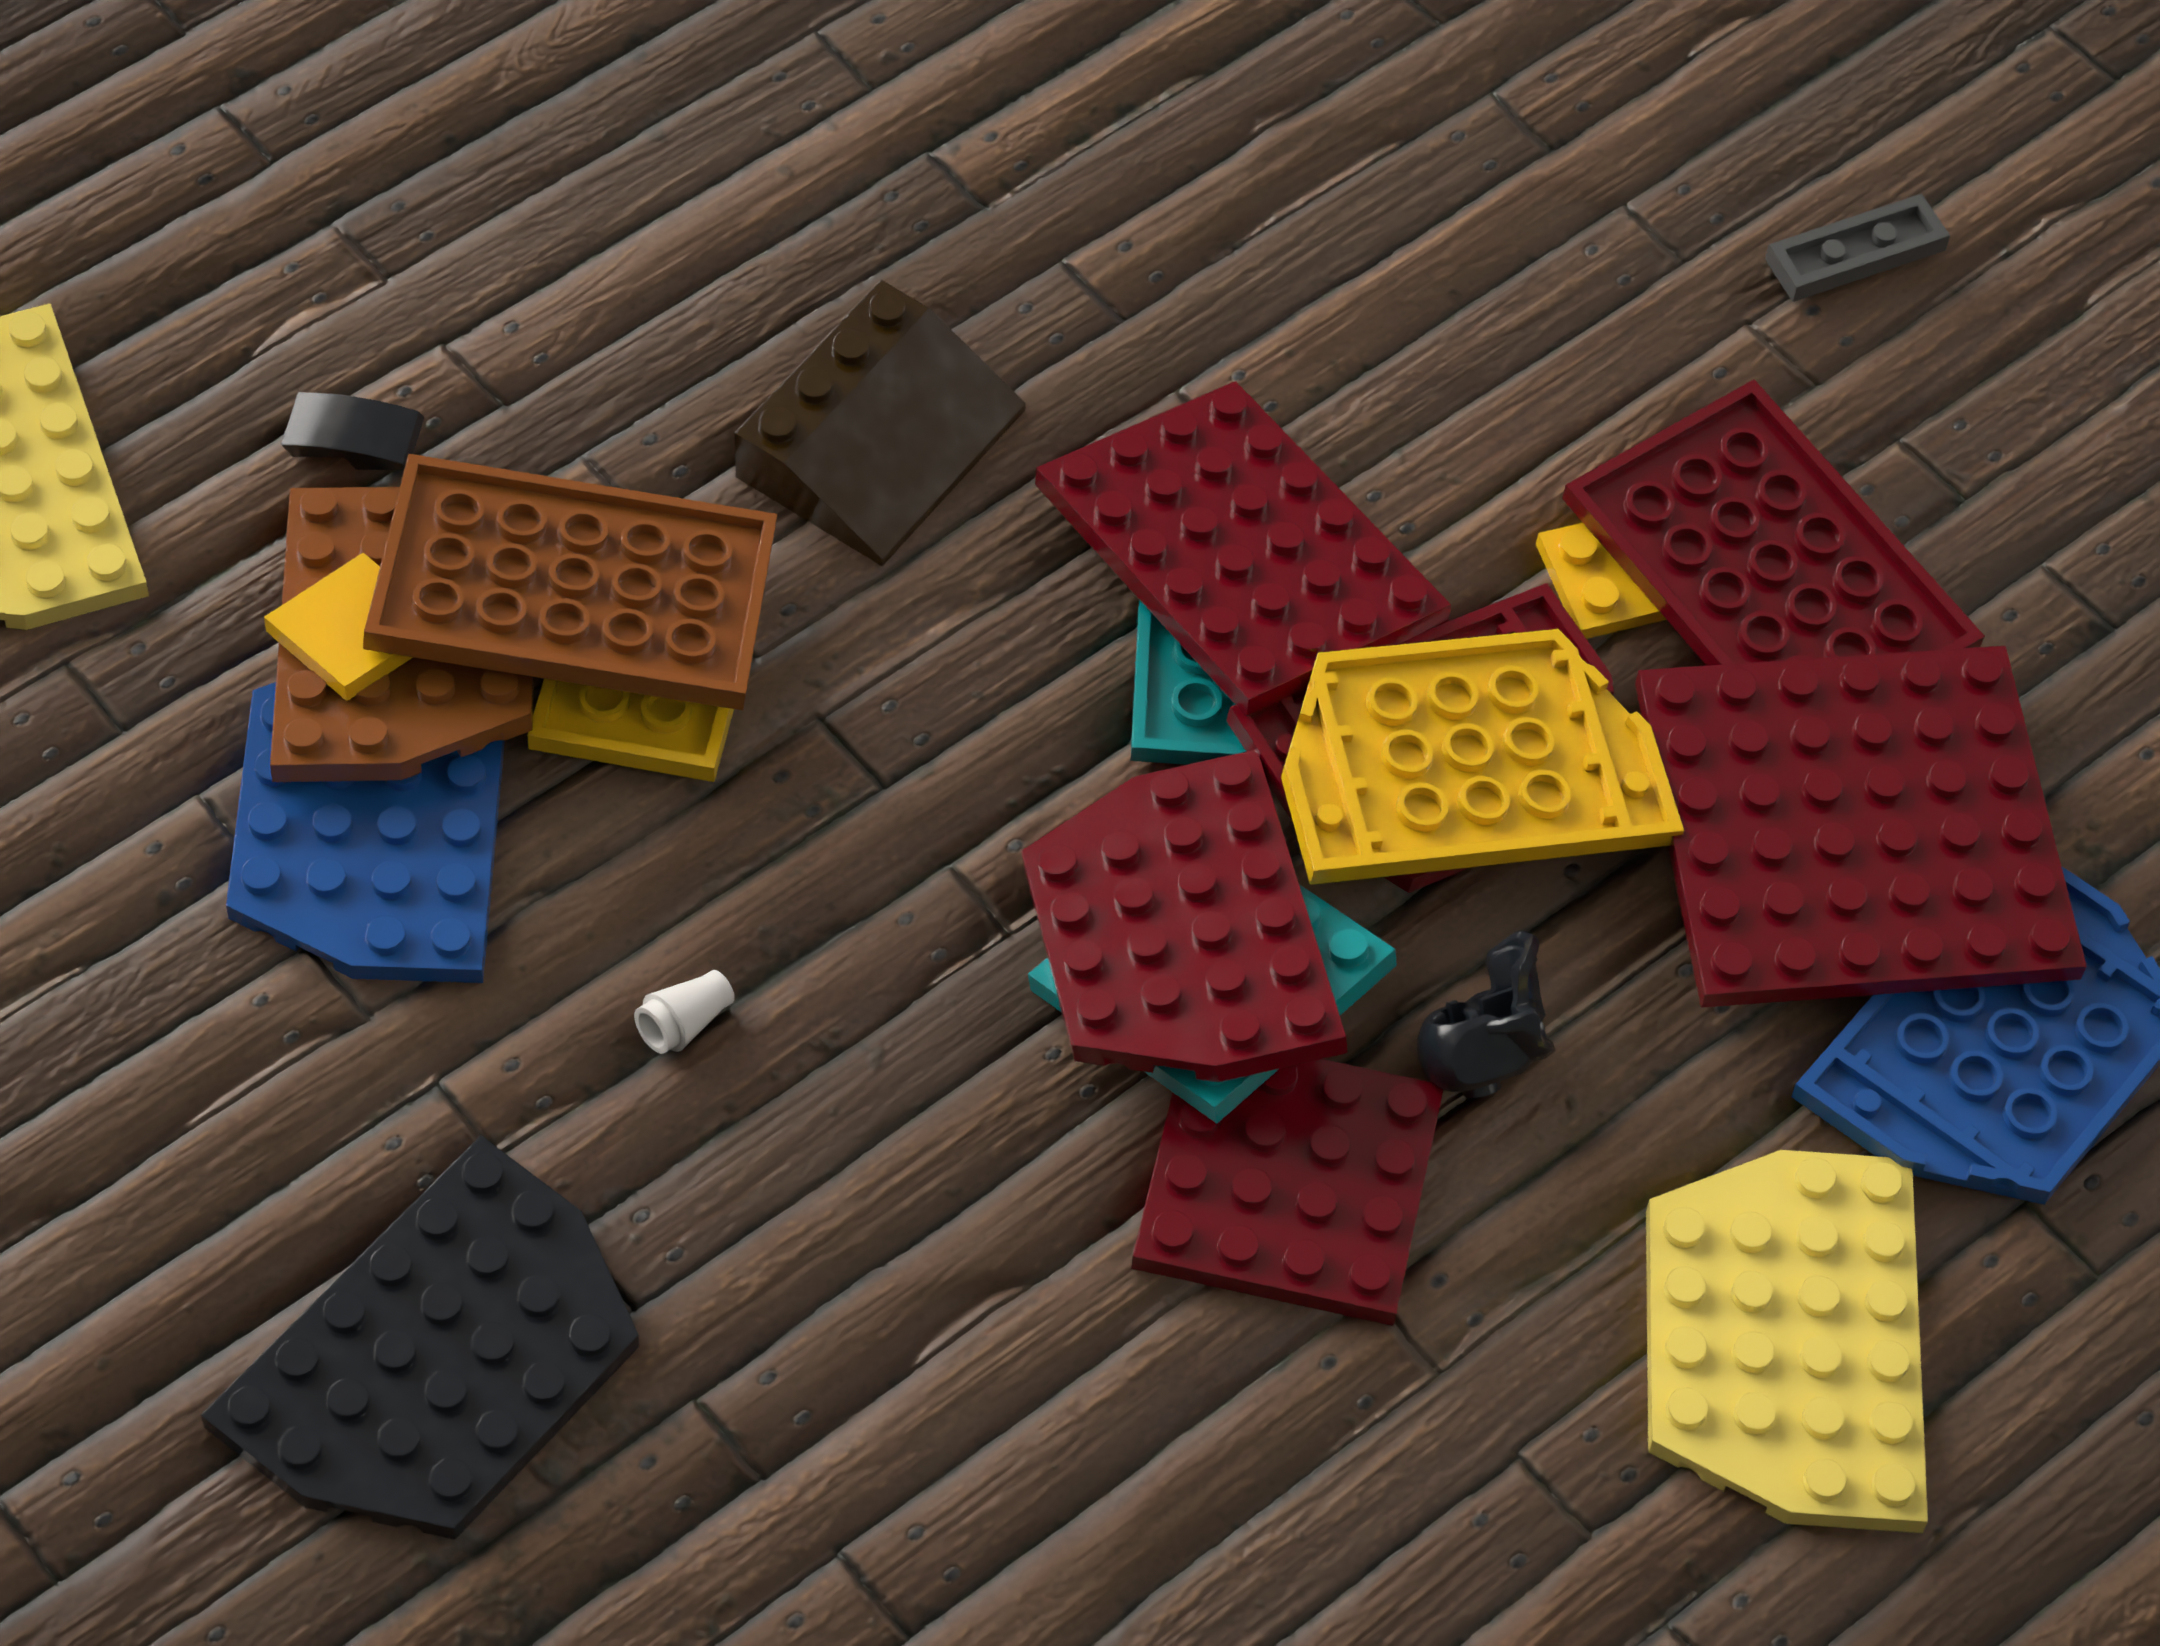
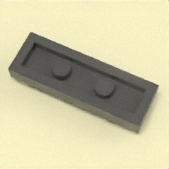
M1919 194L1769 244L1765 260L1792 302L1946 251L1950 234L1923 194Z

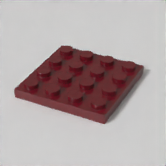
M1320 1059L1278 1069L1217 1124L1172 1092L1132 1256L1131 1269L1394 1326L1443 1089L1432 1082Z

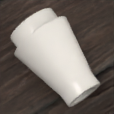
M711 970L701 977L647 994L643 999V1005L637 1008L634 1013L637 1029L643 1040L655 1052L664 1054L669 1050L679 1052L724 1008L734 1002V992L729 981L722 973L717 970Z

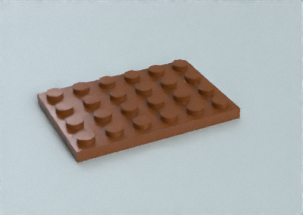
M408 453L364 629L363 649L743 711L777 514Z

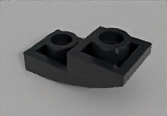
M298 392L281 445L292 457H345L356 470H404L408 453H414L425 417L417 410L372 399L339 394Z

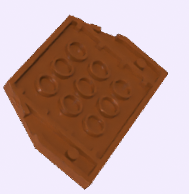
M400 487L290 488L282 605L361 553H365L380 566ZM279 643L270 758L272 782L404 780L422 773V763L456 750L460 757H464L482 750L493 741H506L533 730L534 677L413 657L346 701L328 686L320 676L305 666Z

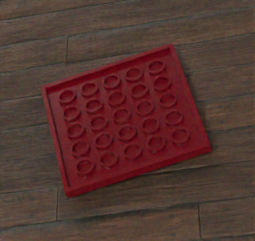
M2006 645L1638 671L1635 686L1641 716L1651 725L1684 828L1683 835L1672 836L1671 844L1668 848L1701 1008L2082 979L2087 965Z

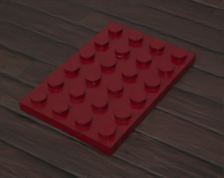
M1755 379L1565 485L1562 496L1564 502L1706 666L1981 647L1985 635Z
M1236 381L1036 467V487L1233 703L1240 708L1246 717L1308 688L1317 653L1397 645L1430 628L1449 621L1451 604Z

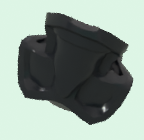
M1523 930L1515 932L1487 952L1486 965L1491 982L1489 990L1473 995L1466 1002L1449 1001L1445 1007L1433 1011L1425 1018L1417 1038V1058L1426 1077L1439 1088L1449 1092H1463L1465 1098L1484 1097L1499 1091L1502 1087L1500 1081L1522 1074L1532 1062L1546 1059L1556 1051L1554 1043L1546 1035L1544 1022L1542 1021L1546 1014L1540 994L1536 961L1538 960L1536 955L1540 942L1534 934Z

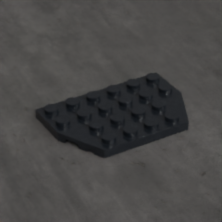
M481 1135L201 1414V1419L205 1429L305 1508L328 1512L329 1507L371 1516L372 1522L393 1527L411 1525L419 1528L423 1533L456 1540L639 1348V1334L582 1211Z

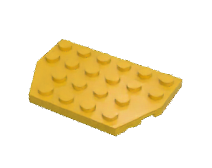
M1559 629L1317 653L1281 776L1310 885L1670 846L1672 836L1683 835L1684 828L1651 725L1637 711L1630 714L1607 690L1609 681L1594 666L1587 664L1581 659L1578 649Z

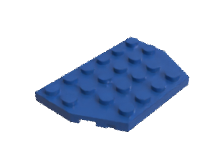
M276 682L252 690L226 901L228 919L255 932H267L274 937L277 943L296 952L299 948L311 952L333 963L335 971L352 979L483 983L505 741H493L482 750L464 757H460L456 750L422 763V773L404 780L272 782L270 758Z
M2062 867L2087 965L2081 980L1873 995L1800 1078L1794 1087L1791 1097L1873 1155L1889 1157L1900 1166L1912 1168L1913 1176L2045 1205L2160 1065V967L2153 956L2146 958L2128 930L2130 920L2121 906Z

